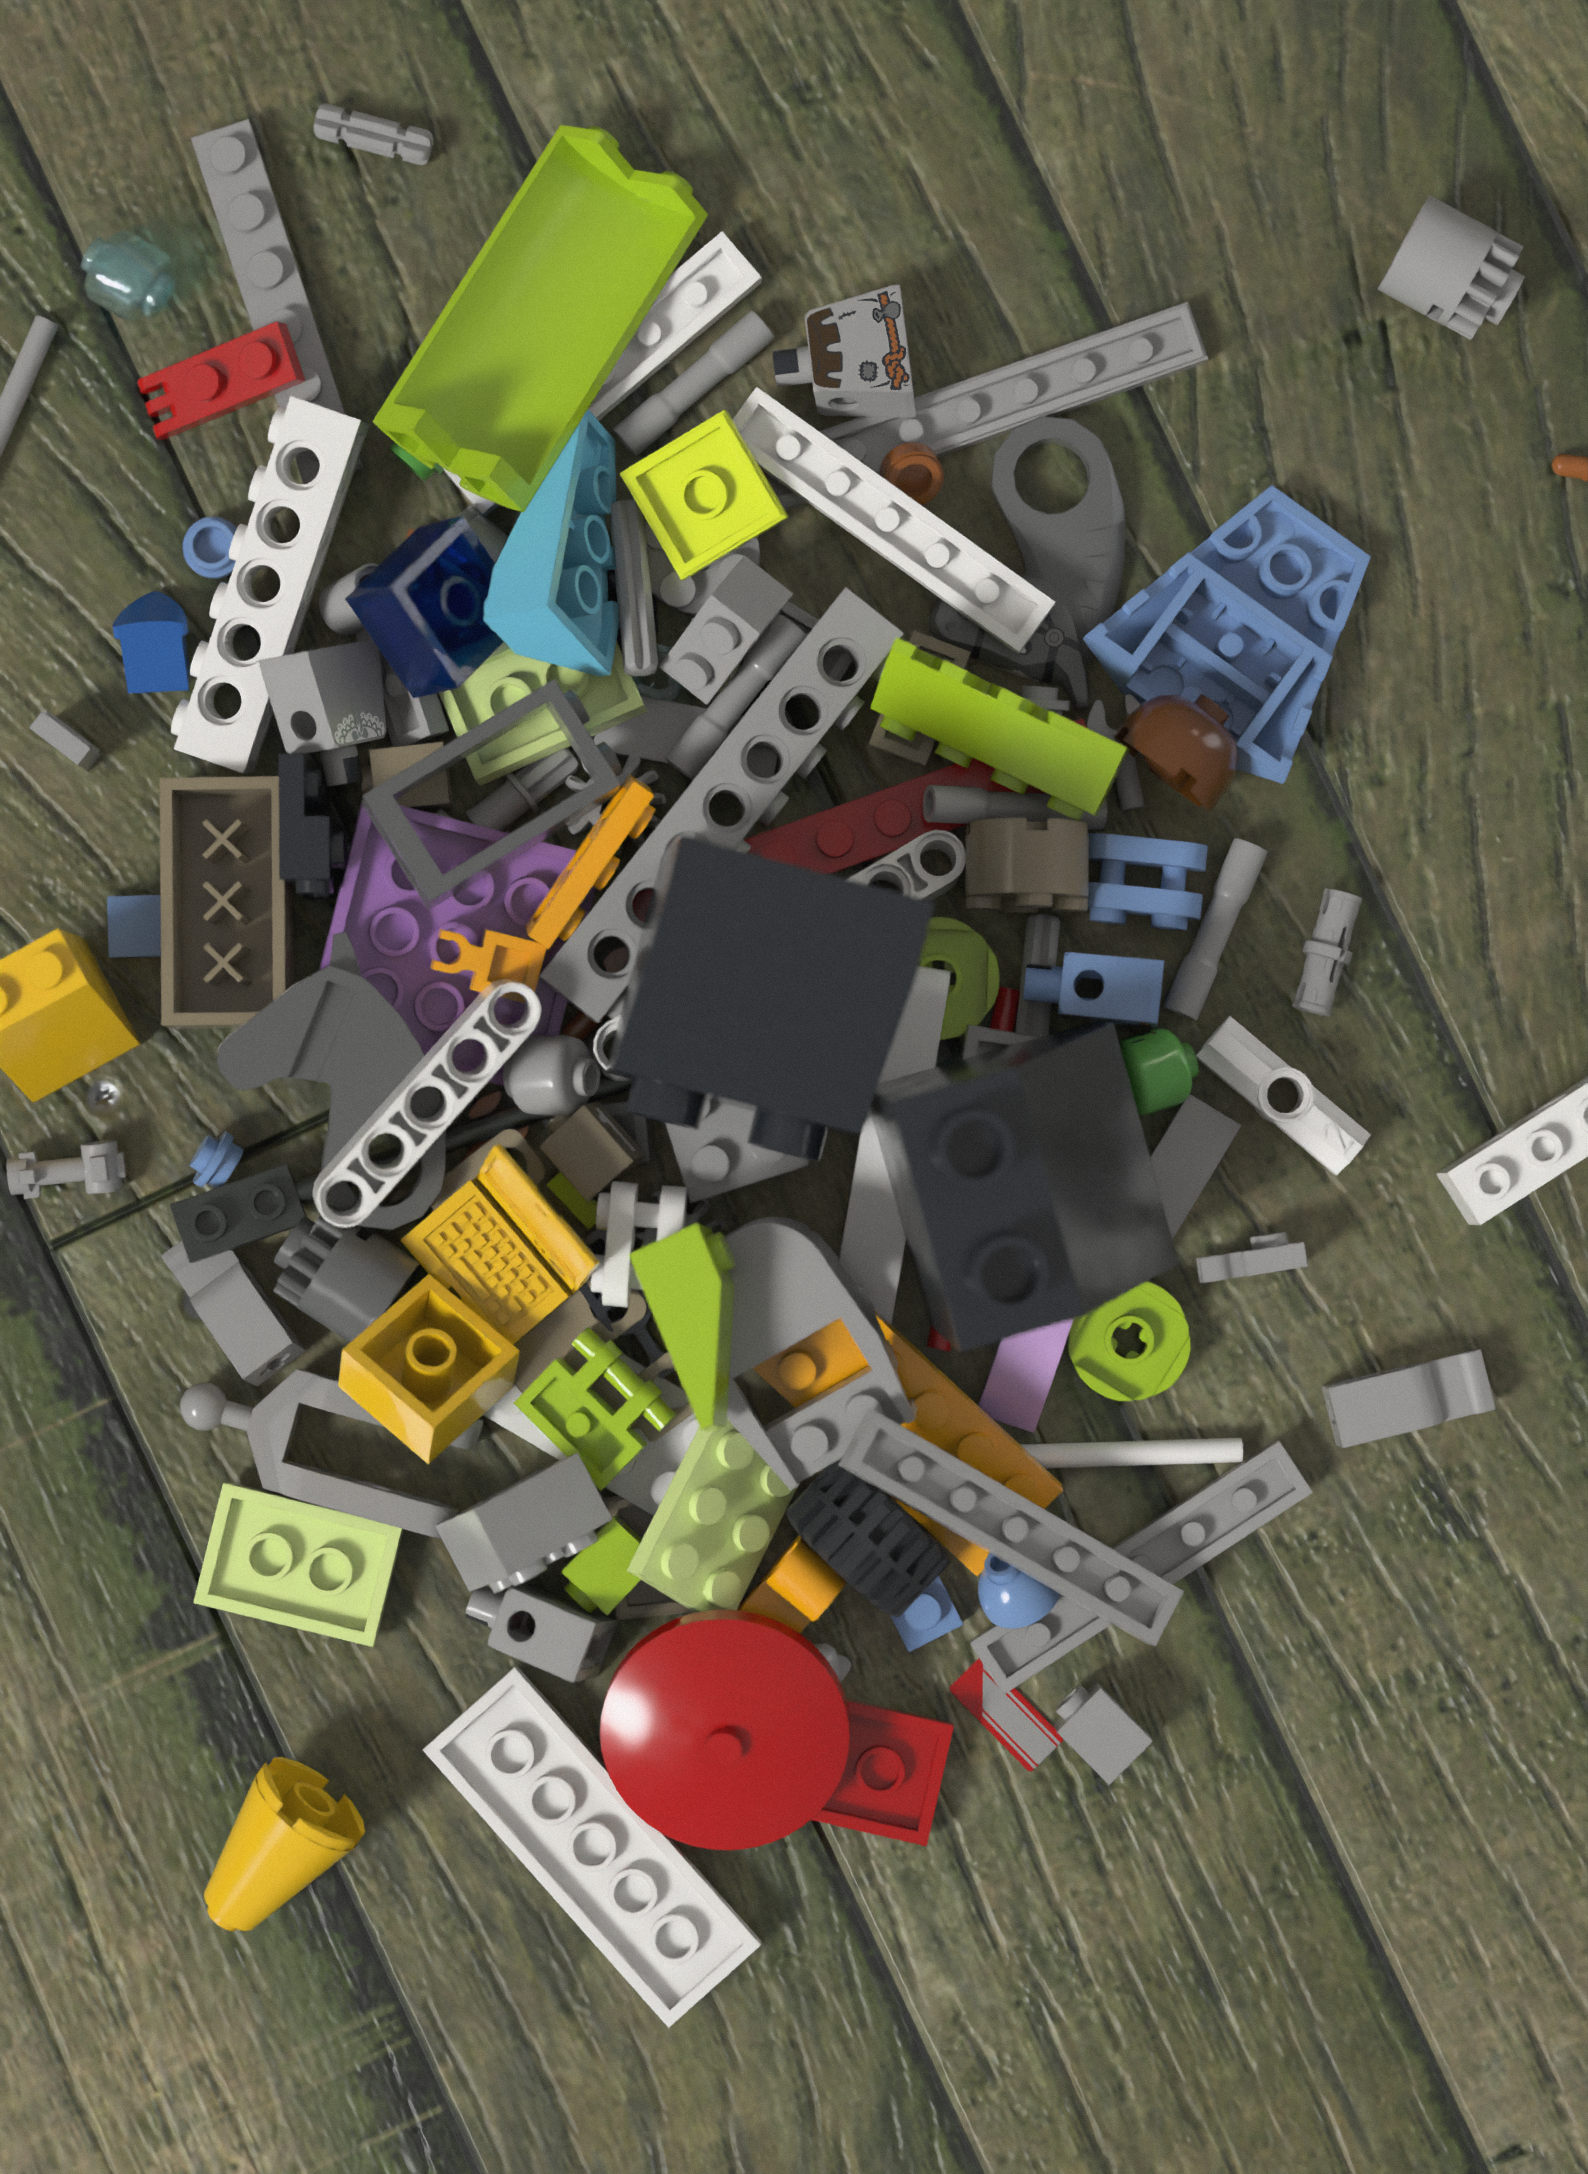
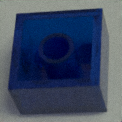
M463 515L417 528L345 598L413 699L459 688L504 642L483 620L484 602L488 597L495 563Z

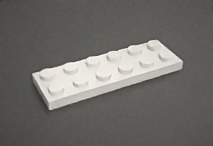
M517 1665L424 1747L423 1751L668 2028L761 1946V1940L670 1837L649 1826L625 1803L611 1781L605 1764Z

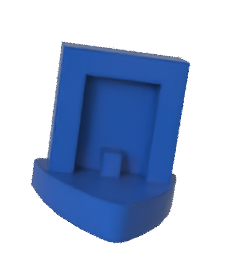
M158 591L150 592L129 604L112 624L114 638L120 639L128 694L189 690L191 675L185 635L189 633L186 615L180 605L169 596Z

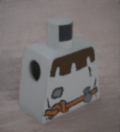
M900 284L809 310L805 314L808 346L772 350L777 387L813 383L817 411L821 415L917 417Z

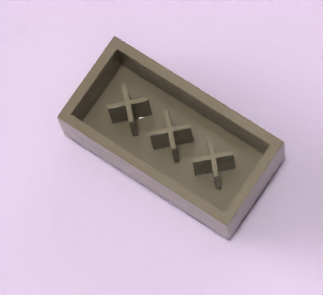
M279 776L160 778L161 1026L172 1029L239 1028L294 984V888L279 879Z

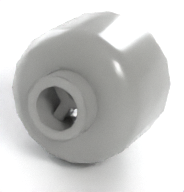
M530 1035L506 1060L503 1069V1082L507 1094L513 1098L522 1112L533 1115L570 1117L583 1105L587 1104L590 1096L596 1093L600 1083V1070L598 1063L592 1059L590 1050L581 1039L571 1036Z

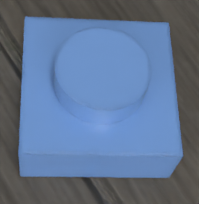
M940 1576L924 1590L899 1618L890 1615L908 1652L964 1625Z

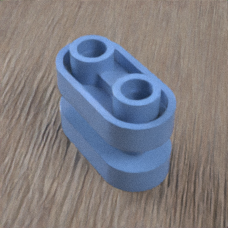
M1088 833L1089 861L1101 862L1099 883L1089 882V921L1125 925L1127 914L1150 916V927L1187 931L1188 920H1200L1203 895L1186 892L1185 884L1187 871L1203 872L1206 870L1207 845L1145 837ZM1126 865L1162 869L1160 889L1124 885Z

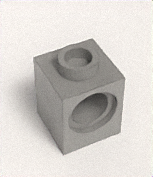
M1097 1681L1088 1690L1082 1685H1078L1055 1709L1061 1716L1053 1724L1056 1732L1109 1785L1153 1742L1150 1735Z

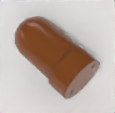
M1571 454L1555 456L1552 461V469L1555 474L1582 479V481L1588 482L1587 456Z

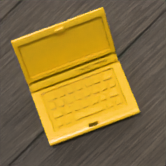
M498 1143L491 1149L479 1170L480 1173L473 1180H469L400 1241L428 1274L448 1290L453 1287L465 1305L511 1344L515 1345L578 1291L601 1262L564 1218L555 1212L539 1193L537 1186L505 1148Z

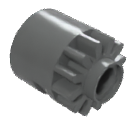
M331 1205L328 1206L329 1208H331V1209H333V1210H335V1211H339V1210L336 1209L333 1205H332V1206H331ZM319 1216L316 1222L307 1217H302L274 1259V1263L285 1270L278 1278V1284L273 1292L346 1341L351 1342L405 1295L421 1265L414 1257L368 1227L360 1225L347 1228L338 1227L327 1222L323 1216Z

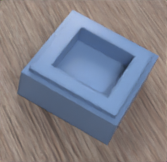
M107 896L109 958L161 957V896Z

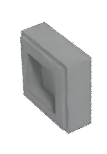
M42 711L29 727L70 760L87 771L91 769L101 756L98 753L100 750L49 711H46V713Z

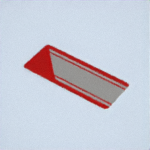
M980 1658L949 1688L950 1692L1027 1771H1033L1063 1741V1738L1056 1732L1055 1728L1016 1688L1003 1695Z

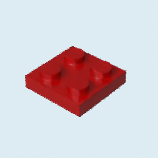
M846 1698L849 1710L850 1737L845 1769L833 1795L811 1820L927 1846L954 1728L953 1722Z

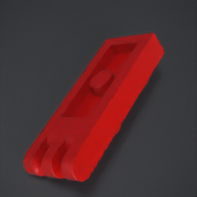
M276 321L142 377L137 382L141 394L153 393L164 388V395L145 403L149 417L172 412V418L153 426L156 439L162 440L306 382L287 324Z

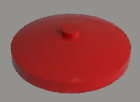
M727 1609L708 1610L678 1617L659 1626L637 1642L623 1658L611 1678L605 1696L600 1726L601 1749L609 1777L617 1792L633 1812L649 1826L672 1839L692 1846L714 1850H742L769 1844L788 1836L809 1822L825 1806L840 1782L847 1761L850 1737V1720L846 1696L834 1669L825 1656L803 1635L775 1619L756 1613Z

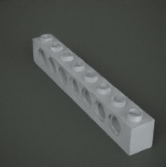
M845 587L544 969L539 979L594 1023H598L605 1014L612 1019L620 1015L644 923L638 920L633 913L632 901L635 894L639 891L653 890L662 855L680 835L748 852L751 846L743 840L744 836L757 820L767 827L783 808L789 797L780 790L795 772L805 779L827 751L818 742L832 724L843 731L865 703L856 695L870 676L878 682L880 681L893 642L896 637L900 639L904 633ZM831 650L846 652L854 663L853 677L847 681L831 679L823 668L825 653ZM793 698H804L810 701L817 712V720L814 727L800 730L790 725L785 716L787 701ZM762 745L775 751L779 759V769L775 776L760 778L750 771L747 765V754L751 748ZM725 793L732 795L738 800L741 805L742 815L736 825L724 827L712 820L708 806L713 796ZM615 938L626 946L628 961L623 970L609 973L597 966L594 960V948L600 940Z

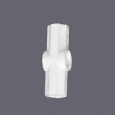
M1231 1016L1226 1018L1196 1054V1058L1254 1106L1263 1119L1274 1123L1335 1176L1353 1160L1371 1136L1364 1128L1318 1091L1304 1073L1291 1068ZM1277 1078L1292 1082L1298 1093L1297 1103L1288 1113H1280L1274 1110L1268 1102V1088Z

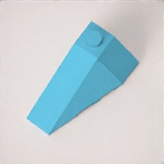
M589 409L525 512L520 513L493 568L488 597L484 602L483 620L517 655L602 677L611 675L619 629V603L608 601V570L616 569L615 549L610 546L606 526V515L611 514V505L616 502L615 440Z

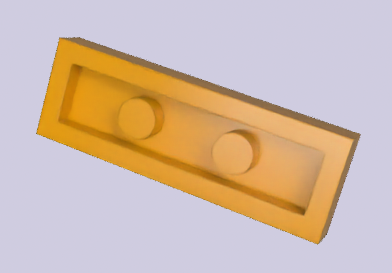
M631 774L627 776L619 791L611 799L525 925L529 937L549 949L557 937L566 941L572 935L585 914V910L579 907L592 886L601 890L616 871L620 859L614 856L621 843L627 835L636 839L651 820L655 808L649 805L654 797L650 787Z

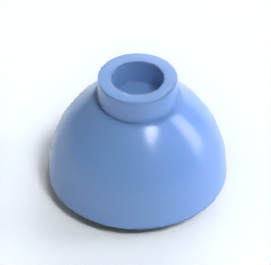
M990 1553L986 1557L984 1569L978 1582V1594L981 1607L986 1617L992 1623L1003 1628L1025 1627L1042 1619L1055 1606L1060 1593Z

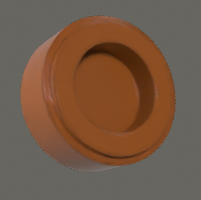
M908 442L896 446L888 452L880 466L881 477L920 505L931 501L938 494L943 484L944 472L936 454L931 448L922 443Z

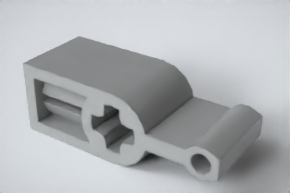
M181 1240L161 1255L165 1264L189 1295L194 1309L243 1380L258 1387L306 1351L251 1271L242 1263L234 1250L192 1264L189 1263Z
M1481 1349L1470 1350L1431 1361L1404 1365L1321 1386L1335 1444L1341 1448L1424 1429L1445 1421L1496 1409Z

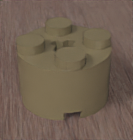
M995 818L975 820L967 824V835L965 836L966 910H1001V914L1005 915L1038 914V908L1049 907L1054 912L1088 911L1089 836L1087 822L1059 818H1047V822L1027 821V818Z

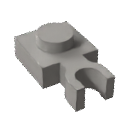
M1287 1232L1250 1237L1252 1249L1196 1258L1199 1282L1208 1283L1307 1267L1304 1242L1288 1243Z

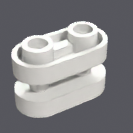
M613 1181L611 1193H599L596 1230H606L607 1238L605 1255H595L601 1263L592 1274L591 1292L602 1293V1305L628 1307L630 1290H643L628 1255L634 1252L636 1227L657 1228V1241L685 1229L688 1187L662 1185L660 1204L638 1202V1183Z

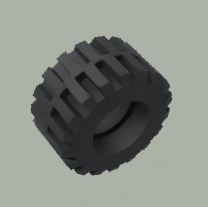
M841 1459L827 1466L786 1509L789 1521L797 1533L863 1597L883 1613L899 1618L950 1564L948 1555L938 1540L890 1495L840 1467Z

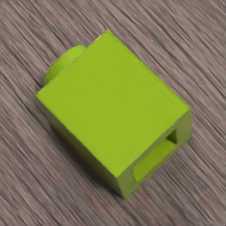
M617 1514L596 1534L599 1540L581 1550L562 1571L570 1580L564 1589L589 1613H592L599 1607L608 1615L641 1580L628 1572L627 1569L642 1538Z

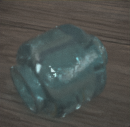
M118 231L106 241L101 237L96 238L87 249L81 262V269L87 272L85 279L87 296L92 301L128 322H136L144 316L151 319L156 317L168 302L175 288L176 277L171 274L170 257L162 250L130 231Z

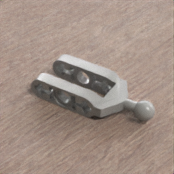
M298 1368L255 1407L227 1400L226 1394L220 1387L208 1382L194 1384L184 1392L180 1401V1412L182 1418L190 1427L196 1430L208 1431L223 1424L247 1431L264 1489L440 1539L442 1538L435 1526L458 1514V1508L439 1501L287 1460L302 1404L385 1427L338 1387L339 1378ZM479 1418L450 1445L468 1450H476L484 1420Z

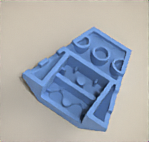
M1271 485L1215 530L1202 544L1192 552L1184 555L1166 573L1127 601L1120 610L1104 623L1101 622L1086 634L1083 640L1120 692L1125 696L1131 694L1140 704L1158 695L1172 694L1179 695L1192 702H1195L1200 694L1212 700L1230 716L1223 726L1236 741L1239 757L1237 770L1283 784L1287 779L1293 763L1294 753L1306 729L1312 713L1313 703L1321 682L1327 674L1333 658L1334 648L1341 631L1344 629L1371 556Z

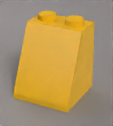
M57 928L0 960V1068L33 1103L40 1101L142 1045L83 937Z

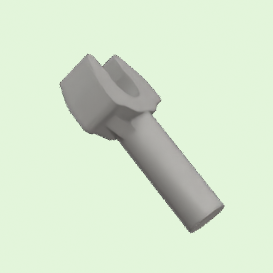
M1127 694L1124 698V713L1126 717L1141 705L1131 694ZM1096 700L1087 718L1086 727L1117 742L1113 737L1117 730L1110 728L1106 724L1102 702ZM1128 753L1115 779L1121 811L1145 807L1136 757Z

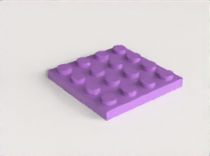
M361 801L347 857V866L344 869L320 969L330 964L333 934L347 932L356 955L361 976L371 983L401 1015L419 1043L424 1055H426L481 993L469 989L473 971L461 970L458 973L452 974L430 968L432 959L443 963H450L457 959L459 955V947L455 941L438 937L440 928L459 933L470 944L476 946L481 944L484 928L535 941L528 936L525 925L576 850L540 842L428 911L365 812ZM399 805L443 875L510 834ZM594 886L591 887L579 907L585 910L581 922L590 912L596 889ZM557 937L549 949L546 948L540 975L566 941ZM538 979L535 994L539 998L541 1014L538 1024L530 1035L559 1036L567 1001ZM499 997L494 1005L495 1019L499 1024L503 1025L516 1023L525 1012V1003ZM470 1038L458 1043L452 1053L454 1067L459 1071L465 1072L477 1068L484 1056L482 1044L479 1040ZM504 1064L488 1082L504 1086Z

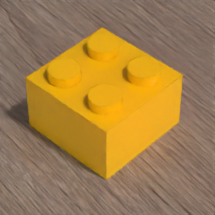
M428 1274L342 1349L338 1387L429 1464L513 1388L520 1350L434 1277Z

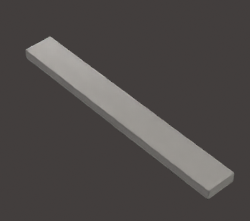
M1186 302L916 397L917 417H859L819 432L880 475V466L884 457L893 448L903 443H922L931 448L938 458L1012 432L1013 429L1041 416L1055 417L1205 364L1208 361V356L1189 303ZM763 471L785 511L808 504L804 499Z

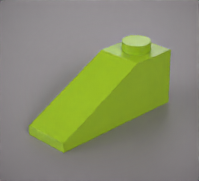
M696 1223L628 1255L701 1430L716 1432L727 1427L735 1285L729 1269L736 1267V1263L723 1234L719 1232L713 1235L711 1228Z

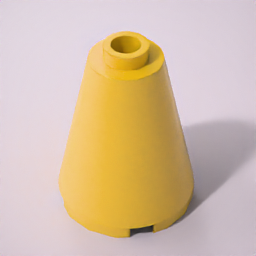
M284 1757L274 1758L269 1765L266 1762L257 1771L204 1891V1899L208 1905V1915L221 1928L228 1931H236L237 1929L250 1931L353 1850L364 1835L363 1818L355 1805L345 1794L337 1803L327 1792L323 1791L329 1780L319 1772L298 1761Z

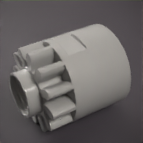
M1429 195L1377 290L1471 340L1484 319L1498 325L1512 303L1525 278L1524 275L1512 269L1524 246Z

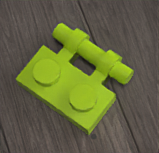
M587 1327L572 1342V1345L588 1360L587 1363L576 1373L561 1357L555 1359L513 1404L566 1457L578 1453L594 1485L601 1491L647 1445L630 1426L643 1415L660 1432L677 1414L660 1398L663 1391L650 1379L645 1383L620 1358L624 1353L611 1340L605 1343L594 1331ZM601 1376H604L628 1400L617 1412L591 1388Z

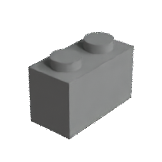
M744 555L710 595L662 661L659 668L707 705L739 667L744 657L766 631L793 593Z

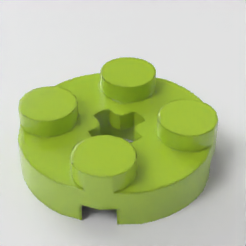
M932 917L919 966L932 968V961L939 960L944 962L946 971L955 973V985H949L940 1035V1040L961 1036L965 1033L967 1024L978 1025L983 1020L997 998L1000 975L996 956L980 934L964 922L951 918Z
M1147 1281L1091 1313L1073 1319L1068 1334L1067 1351L1078 1376L1095 1392L1117 1401L1144 1400L1166 1391L1182 1374L1191 1351L1189 1326L1182 1308L1176 1299L1163 1288ZM1132 1322L1137 1323L1142 1328L1139 1332V1338L1146 1343L1144 1349L1140 1354L1130 1350L1125 1357L1119 1356L1115 1352L1118 1342L1112 1337L1114 1330L1117 1327L1127 1329L1131 1326Z

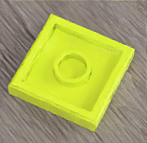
M727 410L719 412L619 473L681 580L688 579L789 518Z

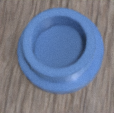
M207 517L195 522L188 529L183 540V554L191 569L197 574L210 579H218L230 575L236 562L229 559V550L237 529L236 526L220 517Z
M224 1131L218 1139L208 1135L203 1140L189 1164L190 1167L197 1171L193 1179L194 1184L201 1188L207 1184L214 1189L224 1185L244 1151L243 1148L233 1143L234 1136Z

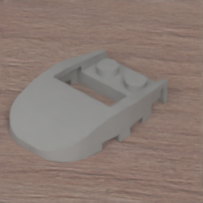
M766 1217L751 1221L724 1236L736 1263V1267L729 1269L735 1285L727 1417L790 1490L799 1486V1482L843 1457L867 1410L877 1411L899 1425L904 1422L908 1424L915 1420L917 1407L913 1397L908 1400L897 1373L898 1361L873 1311L875 1306L863 1286L860 1285L858 1287L840 1266L838 1256L818 1233L812 1231L807 1225L799 1221L783 1217ZM841 1318L870 1366L762 1426L734 1381V1378Z

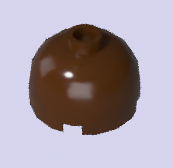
M1176 694L1158 695L1138 706L1113 735L1119 744L1130 749L1128 753L1131 756L1135 757L1138 752L1144 755L1142 760L1150 767L1148 770L1193 804L1199 807L1203 805L1209 812L1225 794L1236 774L1239 759L1236 741L1223 726L1230 716L1220 706L1202 694L1199 695L1195 702Z

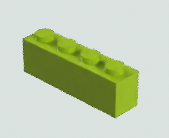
M897 637L890 649L870 709L884 715L879 725L880 727L913 742L919 731L940 741L935 751L936 754L966 768L969 767L973 758L995 768L990 778L991 780L1024 795L1030 784L1051 794L1046 804L1047 807L1079 821L1084 811L1098 816L1130 750L993 683L991 684L950 662L932 656Z

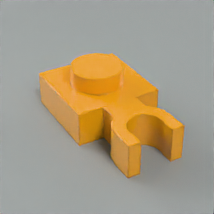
M440 928L438 937L455 941L459 947V955L457 959L450 963H443L432 959L431 969L452 974L458 973L461 970L473 971L469 987L473 991L482 992L492 982L506 978L517 980L535 993L546 947L536 941L485 928L481 944L476 946L470 944L463 935ZM511 991L500 996L525 1003L524 998L519 992Z

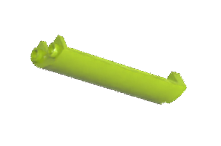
M566 125L558 127L372 421L395 443L429 468L433 469L435 464L438 463L448 472L458 475L461 478L459 482L460 487L491 502L523 513L708 216L707 212L693 197V188L684 178L670 171H663L659 174L634 170L618 151V141L610 133L597 126H589L587 129Z

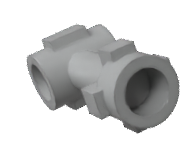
M101 1140L80 1144L82 1157L38 1161L36 1150L18 1153V1158L7 1159L6 1169L11 1195L24 1194V1199L38 1198L41 1196V1186L79 1181H85L87 1194L122 1190V1177L127 1176L124 1151H118L117 1140Z

